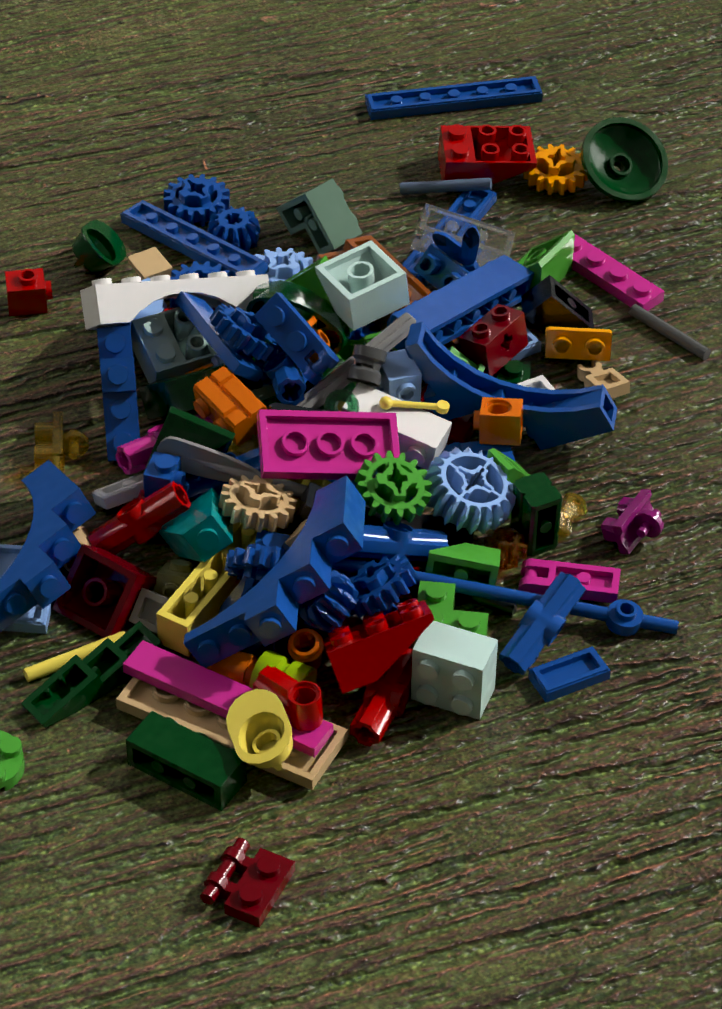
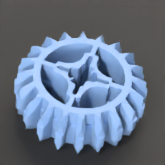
M455 447L450 452L444 450L439 457H435L434 461L430 463L424 480L432 481V486L429 490L432 496L426 506L434 508L433 516H442L444 518V525L452 523L456 525L457 531L462 527L466 528L470 535L476 529L485 534L489 529L496 530L501 523H504L509 518L516 496L513 494V483L507 481V474L503 472L500 465L494 462V457L487 458L483 456L482 450L478 453H473L467 447L462 452L459 448Z

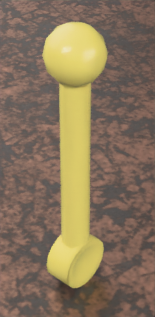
M385 396L379 401L380 407L384 410L391 407L436 410L440 414H447L450 408V404L444 400H439L437 403L392 400L390 397Z

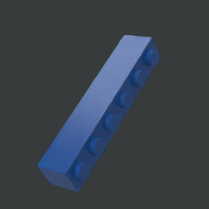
M502 255L493 261L487 262L480 268L470 271L465 276L451 281L448 285L434 290L422 299L412 302L407 307L393 312L387 321V327L402 314L409 313L415 318L416 323L423 321L435 338L442 345H445L461 336L497 304L506 305L511 308L520 303L521 296L530 289L534 272L508 256ZM407 337L394 348L397 350L405 349Z

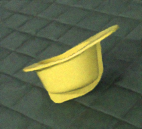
M254 689L245 692L235 699L226 717L227 730L235 751L241 761L262 769L274 768L280 771L282 770V762L288 758L293 749L292 727L284 706L277 695L268 690Z

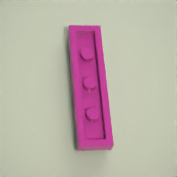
M575 234L572 270L629 307L637 304L649 311L664 301V290Z

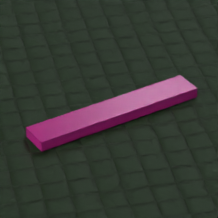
M144 640L123 663V673L224 718L227 717L228 710L235 699L243 693L253 690V688ZM323 720L318 728L312 731H299L291 725L293 748L314 758L333 734V724Z

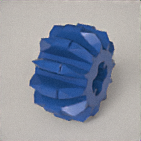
M230 206L228 210L220 208L217 214L211 215L207 232L249 253L250 248L257 247L260 224L258 219L255 218L253 211L245 212L244 207L234 209Z
M332 570L330 590L299 605L298 613L305 621L304 623L320 633L323 631L330 633L336 626L341 627L343 621L350 617L349 613L357 605L355 600L359 592L355 589V585L350 582L351 580L343 573Z

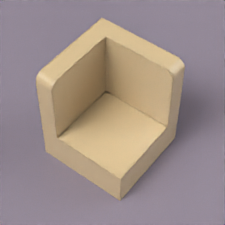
M156 247L128 256V263L141 277V281L158 275H170L171 277L173 267Z

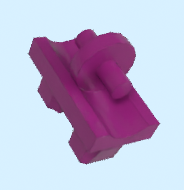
M641 489L635 498L623 497L617 506L619 518L607 517L601 524L604 540L617 542L620 554L629 555L645 536L655 538L664 529L661 512L653 509L650 503L651 490Z

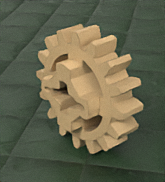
M241 475L240 481L231 478L228 484H223L218 508H222V516H231L230 523H243V529L245 530L256 529L257 532L261 533L262 528H267L269 531L275 532L276 526L285 529L287 523L293 522L297 499L293 498V491H284L285 485L283 483L274 485L272 484L273 479L259 478L258 475H254L253 479H248L246 476Z

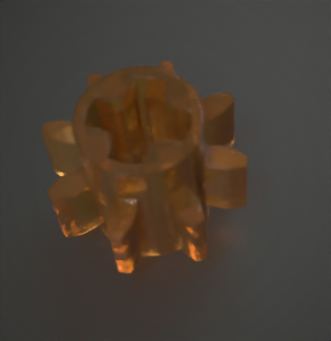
M500 527L493 530V538H484L485 547L501 549L499 569L517 568L518 559L527 558L528 545L524 544L525 535L519 534L512 527Z

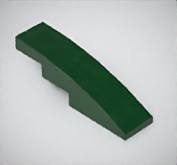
M138 621L115 643L107 638L83 660L77 655L72 657L21 702V705L46 728L80 711L130 678V675L123 673V663L142 640L159 648H166L158 637Z

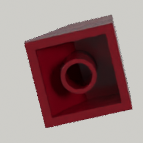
M81 545L66 578L72 588L57 598L53 610L105 638L121 632L130 623L129 618L141 588L152 591L157 577L104 548Z

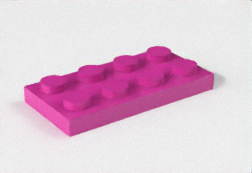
M259 409L256 416L261 478L338 480L347 475L350 480H355L364 460L371 461L374 453H378L382 458L385 457L387 451H391L394 458H398L400 455L396 413Z

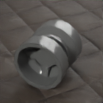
M354 345L352 356L355 360L353 366L348 370L347 379L369 386H380L382 378L380 368L381 365L385 364L387 352L370 346Z

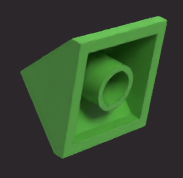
M572 230L530 248L517 261L534 272L530 289L549 275L560 282L572 270L575 234Z

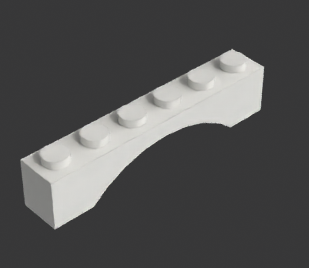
M244 270L236 272V276L228 277L226 271L207 274L208 278H199L198 273L180 275L177 280H170V275L150 277V281L141 282L140 276L123 278L121 283H112L111 278L92 280V286L80 290L85 329L94 330L130 323L141 310L152 302L177 298L181 291L205 300L212 308H216L222 303L227 307L231 305L234 309L239 307L246 311L249 302L253 300L254 290L261 284L269 282L268 274L255 275V270Z

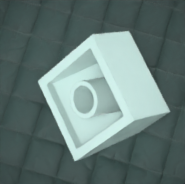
M371 240L315 266L316 274L336 314L353 331L410 304L406 272Z

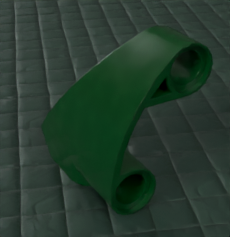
M279 280L263 283L254 290L253 300L249 302L246 308L247 312L251 311L256 314L276 292L282 293L294 307L315 316L318 320L313 325L316 330H322L325 335L328 330L337 333L340 339L339 344L330 343L331 346H329L335 354L340 352L349 342L350 330L347 324L325 300L309 289L292 282Z

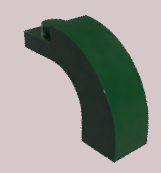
M225 363L184 375L166 377L138 387L147 418L167 416L171 406L184 412L195 409L193 401H195L194 385L205 377L209 378L211 373L222 366L227 367ZM235 375L249 390L262 385L261 379L259 382H253Z

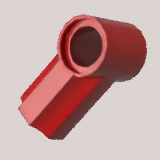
M268 665L258 673V677L253 683V690L263 689L276 694L282 702L286 714L289 716L291 725L299 731H312L322 724V693L316 683L311 681L298 682L278 668H271Z

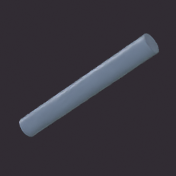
M491 178L400 183L401 195L492 190Z

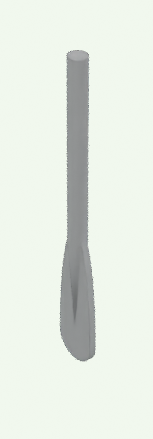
M169 436L162 439L157 447V452L181 456V470L188 474L223 482H229L231 478L240 481L241 475L246 476L248 479H253L254 475H258L261 478V472L252 466L229 455L185 439ZM273 479L272 482L274 485L283 483L285 485L284 491H293V496L298 498L301 497L307 488V485L287 479ZM376 513L373 515L372 520L381 522V515Z

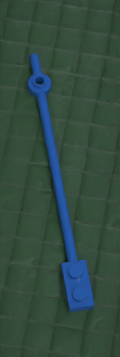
M262 530L261 533L257 532L255 543L263 546H278L285 549L286 553L290 547L285 544V541L290 535ZM347 557L333 564L332 569L358 574V570L363 569V565L369 561ZM415 570L417 573V577L414 578L416 581L415 585L418 586L420 581L456 584L455 593L528 607L535 600L539 601L543 596L541 594ZM626 599L616 600L609 607L577 602L569 615L605 621L609 630L620 636L634 635L640 628L676 635L679 625L677 620L643 614L638 604Z

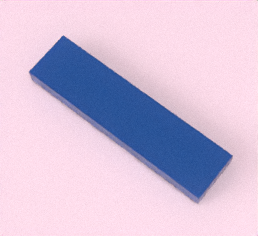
M181 291L175 299L177 305L234 375L253 382H259L264 372L253 358L233 352L228 348L224 340L218 337V332L214 330L215 326L210 324L209 317L214 311L203 299Z

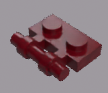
M237 838L234 844L228 846L221 855V864L217 870L210 872L205 879V888L200 894V899L204 903L212 905L217 897L226 900L224 903V914L260 928L294 874L295 861L263 848L259 849L254 858H250L245 855L250 848L249 842L243 838ZM234 871L242 874L237 884L229 881Z

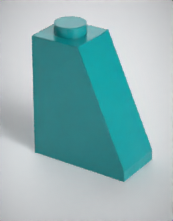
M213 488L191 502V506L186 512L165 523L158 533L177 556L205 562L233 542V524L230 523L231 516H222V508H218L220 496Z

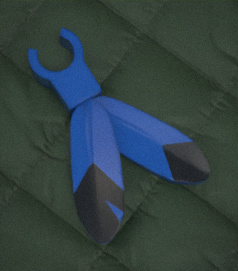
M471 225L464 231L462 245L446 233L440 231L433 233L432 237L435 245L452 259L463 264L462 266L470 272L480 268L476 261L480 242V233L476 226Z

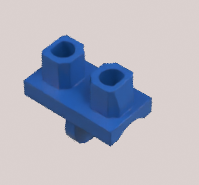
M430 244L413 269L437 289L469 273L468 270L434 244Z

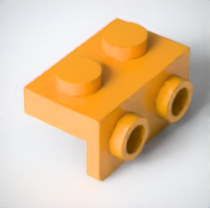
M546 327L545 358L610 361L612 330Z

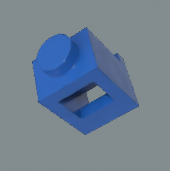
M154 451L143 474L144 497H148L172 481L181 484L187 492L189 483L185 482L186 473L181 470V456Z

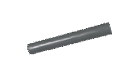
M634 304L630 308L629 315L705 361L710 356L711 349L641 306Z

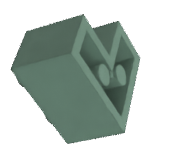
M333 178L305 191L276 208L290 235L306 229L319 254L328 253L345 244L346 239L355 238L362 234L356 216L349 209L344 199L343 191Z

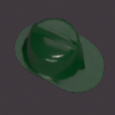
M98 220L90 221L84 225L72 244L73 252L77 258L74 267L77 268L83 265L93 273H101L111 266H116L126 257V248L118 234L110 226Z

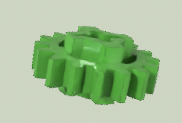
M387 451L384 458L378 453H374L371 461L364 460L355 478L357 483L356 489L366 501V505L370 507L368 515L371 517L379 513L382 523H385L388 517L393 518L395 525L400 524L402 517L409 523L412 522L416 514L419 516L423 514L432 496L429 492L432 481L424 480L428 471L426 469L417 470L415 467L418 460L416 459L410 463L405 461V453H401L398 458H394L391 451Z

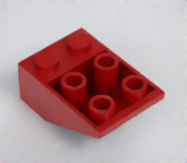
M454 124L441 125L438 160L441 180L491 178L492 184L537 167L530 126H463Z
M417 598L406 600L396 606L398 609L386 615L382 611L375 612L373 616H365L362 619V624L349 628L348 624L336 627L332 632L328 633V637L323 638L327 655L342 694L378 681L435 620L425 600L418 602Z

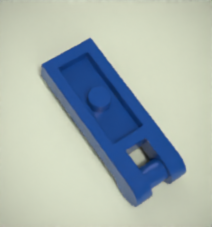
M276 292L254 315L257 321L300 368L304 377L313 385H317L323 379L322 374L328 368L333 369L340 362L337 355L282 293ZM316 352L319 359L313 364L309 358Z

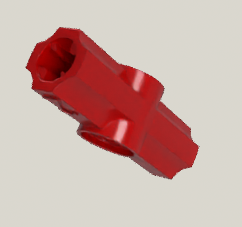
M172 481L145 499L138 497L130 501L118 511L114 518L89 533L87 538L91 546L104 548L116 554L134 542L137 544L146 542L159 532L162 525L190 508L191 503L187 492L181 484Z
M408 648L378 681L367 685L363 704L350 724V734L357 739L358 743L369 747L375 743L379 744L394 716L399 718L403 714L408 703L411 688V648Z

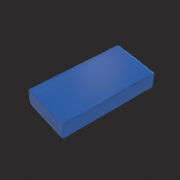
M591 646L529 669L528 678L543 700L549 702L610 679L611 670L594 647Z

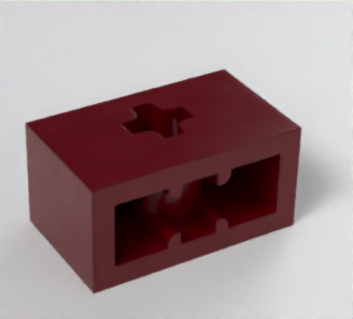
M497 304L459 337L461 353L475 364H483L486 367L484 373L493 376L528 345L524 312L506 305Z

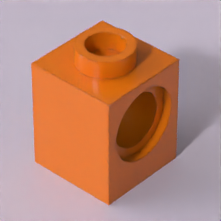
M482 397L480 410H474L473 430L479 431V444L520 446L523 431V399Z

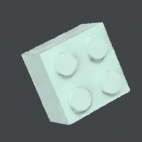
M433 621L419 636L412 649L411 699L425 705H432L455 712L458 715L480 720L495 690L498 640Z

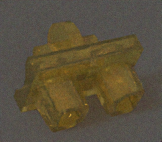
M63 411L53 412V422L35 423V445H44L34 446L35 469L47 460H50L65 474V455L71 459H77L88 451L89 440L84 433L79 432L77 429H71L67 433L63 430Z

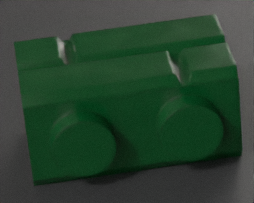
M538 472L515 480L513 483V494L516 496L511 512L510 534L517 543H520V547L527 556L533 557L555 549L558 546L562 505L561 493L555 486H552V482L545 473Z

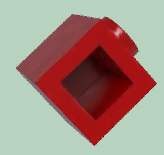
M43 268L5 271L9 316L48 313L47 300L53 299L51 280H44Z

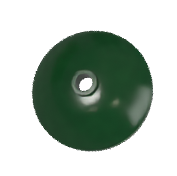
M624 117L608 118L597 123L584 138L581 148V161L584 171L590 182L604 195L621 202H640L652 197L664 184L668 174L667 153L656 134L642 123Z

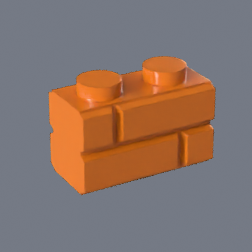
M222 366L211 373L209 378L205 377L194 385L195 401H193V405L197 413L203 419L209 417L213 424L235 433L233 442L236 445L240 446L251 439L253 434H258L256 416L259 409L267 410V407L227 367Z

